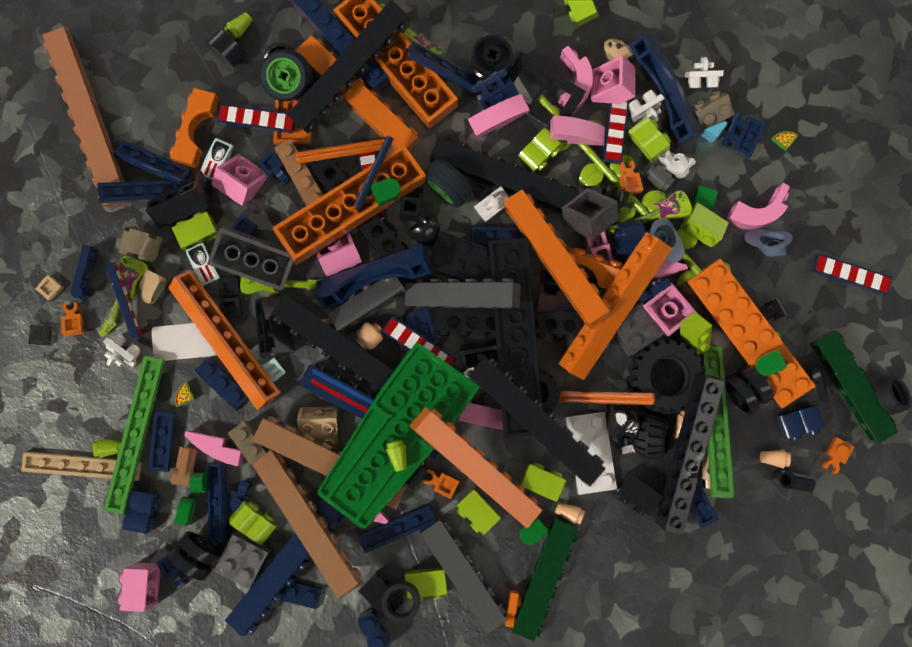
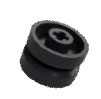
M498 35L484 36L475 43L472 50L471 68L478 80H484L490 77L494 71H500L503 68L506 69L507 73L510 71L513 59L511 45L506 39Z
M748 364L737 370V376L730 375L725 379L727 394L748 415H752L759 410L760 404H767L774 397L773 391L764 377Z
M187 531L180 539L181 546H176L170 553L169 560L184 574L204 581L212 572L210 565L215 566L219 562L222 552L212 542H208V539Z

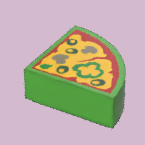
M783 131L776 134L770 140L786 151L799 135L791 131Z
M189 382L183 383L178 388L175 394L176 407L196 399Z

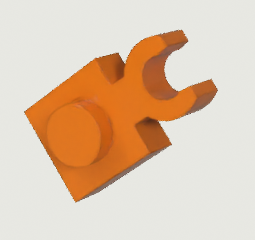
M634 161L629 162V168L625 167L624 162H621L619 165V170L622 173L619 177L621 188L629 191V194L641 193L644 189L640 174L633 171L635 169Z
M74 302L73 309L69 310V306L66 303L63 304V311L66 313V316L61 317L62 335L69 337L84 334L83 315L78 314L80 305Z
M834 437L825 453L830 458L823 462L822 468L828 469L829 465L832 464L833 469L831 473L837 474L840 470L839 463L846 464L854 447Z
M428 469L427 472L432 474L433 478L430 481L423 479V482L427 485H436L433 491L451 499L459 481L444 473H441L440 477H438L433 470Z
M513 589L509 590L506 613L507 621L505 622L506 627L512 628L514 627L516 610L521 607V596H519L517 590Z

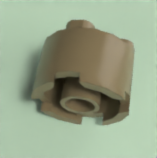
M124 226L118 246V253L135 257L137 254L138 259L154 262L158 257L163 237Z

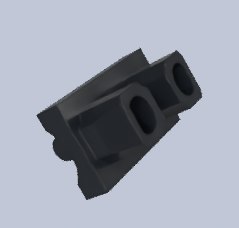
M603 184L601 194L617 201L618 214L620 213L619 209L623 207L632 209L633 203L628 202L629 191L617 189L616 196H614L616 186Z

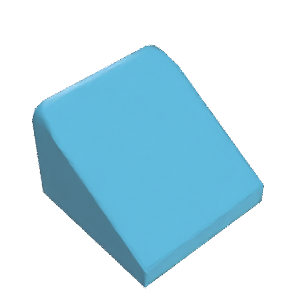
M724 121L705 129L701 136L711 143L714 142L726 127L727 122Z

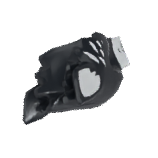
M607 404L609 411V436L620 445L623 454L635 452L633 440L638 439L639 437L637 436L641 433L638 430L639 422L635 407L629 408L628 404Z

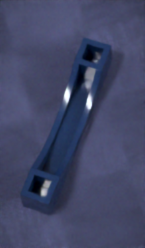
M643 34L632 42L630 47L637 61L648 72L664 97L669 113L670 127L678 143L690 142L703 134L704 131L656 35Z
M423 244L317 280L316 298L324 309H328L342 304L357 290L377 280L390 277L416 279L430 274V256Z

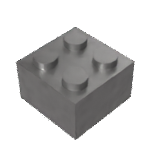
M587 188L562 207L564 226L594 240L618 220L617 201Z
M643 302L631 309L614 335L628 357L665 334L645 310Z
M236 532L231 536L214 572L250 589L257 581L272 549L263 544L259 545L248 536Z

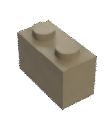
M243 421L228 432V434L248 463L252 465V463L270 450L252 441L256 430L249 421Z

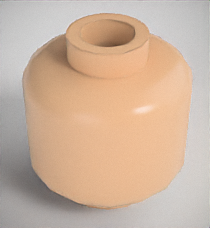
M366 322L355 332L356 338L354 340L363 350H373L383 340L382 328L376 322L373 325L370 322Z

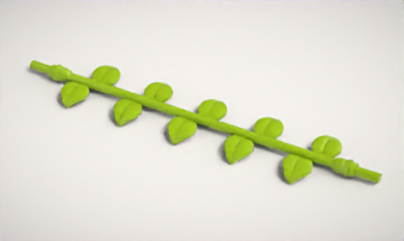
M541 94L538 101L547 110V114L550 117L558 116L561 112L560 108H557L555 105L553 106ZM588 120L601 125L597 120ZM558 140L562 144L560 146L561 151L569 148L570 143H567V140ZM578 144L594 162L582 169L579 178L580 186H597L601 183L604 173L617 189H622L619 177L622 175L619 170V164L610 163L608 167L589 145ZM623 155L622 162L625 163V167L629 168L628 164L630 161H633V158ZM659 190L650 191L645 194L641 203L633 194H629L628 202L633 203L632 209L626 207L619 209L620 213L616 222L630 221L634 217L636 210L642 216L658 210L659 208L654 207L653 204L665 201V193ZM656 219L651 220L648 223L652 226ZM682 228L677 231L684 250L696 245L698 241L696 237L688 234ZM684 251L682 260L691 270L683 272L678 277L675 287L681 294H692L694 291L687 283V280L701 271V269ZM723 262L731 272L730 265L726 262Z

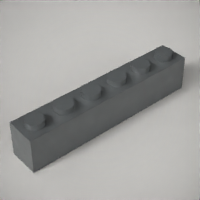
M414 279L413 283H406L405 306L427 308H520V284L513 283V279H502L501 282H495L494 279H483V282H477L476 279H465V283H459L457 279H448V283H442V280L430 279V283H425V280Z
M439 517L420 530V534L486 634H489L507 621L505 616L507 611L501 602L497 604L494 597L496 595L490 586L486 587L483 583L485 578L480 570L475 571L472 564L474 562L468 553L464 554L461 550L463 545L458 537L453 538L449 532L452 528L446 520L442 521Z

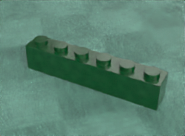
M836 330L828 332L810 342L809 344L869 443L879 444L898 433L895 421L889 417L879 404L875 388L872 384L868 383L864 370L857 365L853 352L844 343L843 336Z
M553 517L522 597L521 607L515 615L514 627H511L512 633L531 641H535L536 636L540 637L543 625H541L542 620L547 618L549 614V602L555 598L557 593L555 586L557 581H561L564 575V563L569 561L572 553L570 547L572 542L575 543L579 535L578 528L575 525Z

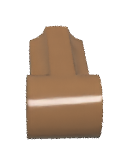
M189 447L179 448L177 464L171 475L172 485L189 487L190 474L196 472L194 468L198 449Z

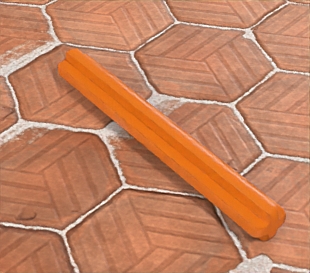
M385 138L296 152L295 159L300 164L379 151Z
M560 391L558 400L561 403L653 405L655 403V394Z

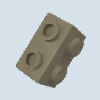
M720 91L711 93L704 100L696 101L692 106L703 131L734 115L729 95Z

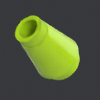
M244 13L228 22L225 31L234 40L240 38L252 22V18L247 13Z
M98 439V441L93 442V455L102 458L118 454L122 441Z
M403 440L387 443L386 451L395 471L407 469L406 444H403Z

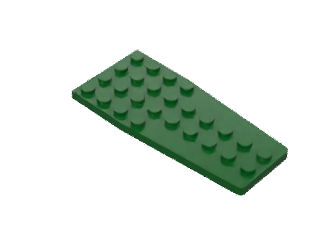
M416 342L378 393L318 489V495L360 528H368L435 449L410 427L411 423L424 408H427L430 411L435 409L443 416L440 419L445 424L449 422L454 426L480 390V387ZM403 440V444H406L407 469L395 471L386 451L387 443Z

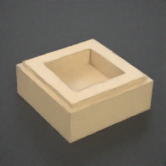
M48 274L35 289L47 300L53 301L64 289V286Z

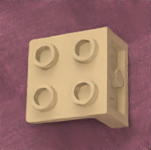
M338 406L301 407L297 417L298 433L303 436L305 433L316 438L315 442L321 445L325 442L333 446L332 450L339 451Z

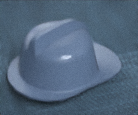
M657 219L649 230V234L659 238L672 248L665 259L667 262L675 263L680 261L684 255V246L673 224L667 219Z
M754 229L745 234V240L747 243L757 246L765 256L775 257L786 254L787 245L791 243L793 236L785 231Z

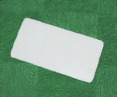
M194 323L152 328L153 358L167 361L217 356Z

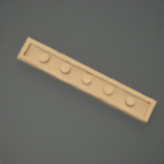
M23 452L21 471L112 479L117 459ZM139 461L134 481L140 480L142 461Z

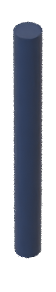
M386 136L354 203L358 208L362 207L394 140L390 136Z

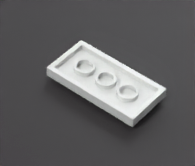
M605 412L566 417L567 428L574 433L572 437L577 442L580 440L589 447L587 451L592 456L598 455L604 461L602 465L606 468L590 487L575 475L578 495L617 489Z

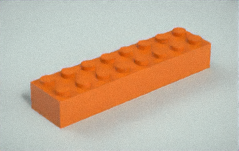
M345 0L333 10L336 20L356 39L382 9L375 0ZM401 32L396 37V42L391 47L388 46L384 50L383 56L375 62L388 75L390 84L427 128L431 129L458 107V98L436 72L407 57L411 43Z
M405 145L386 155L373 182L374 184L389 178L395 179L400 185V194L396 200L378 206L370 188L362 207L358 208L354 205L373 166L372 164L272 227L275 235L296 265L425 183V173Z
M720 258L687 280V283L748 365L756 369L755 360L757 357L775 348L779 350L787 368L773 375L763 377L771 387L774 394L773 398L781 409L816 387Z

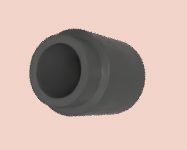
M659 164L657 167L653 165L646 172L648 175L646 179L664 192L675 181L672 178L673 175Z

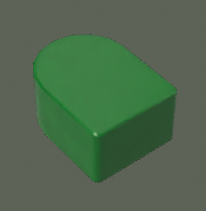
M389 178L371 185V191L377 205L382 206L399 197L400 185L395 179Z
M699 186L695 191L692 206L698 202L707 209L712 210L718 192Z
M776 348L760 355L755 360V368L763 376H770L787 368L783 357Z
M193 472L190 474L189 489L191 493L208 492V472Z
M184 496L180 499L174 524L192 525L196 509V499Z
M536 517L528 528L525 526L520 528L519 535L525 544L533 545L549 530Z

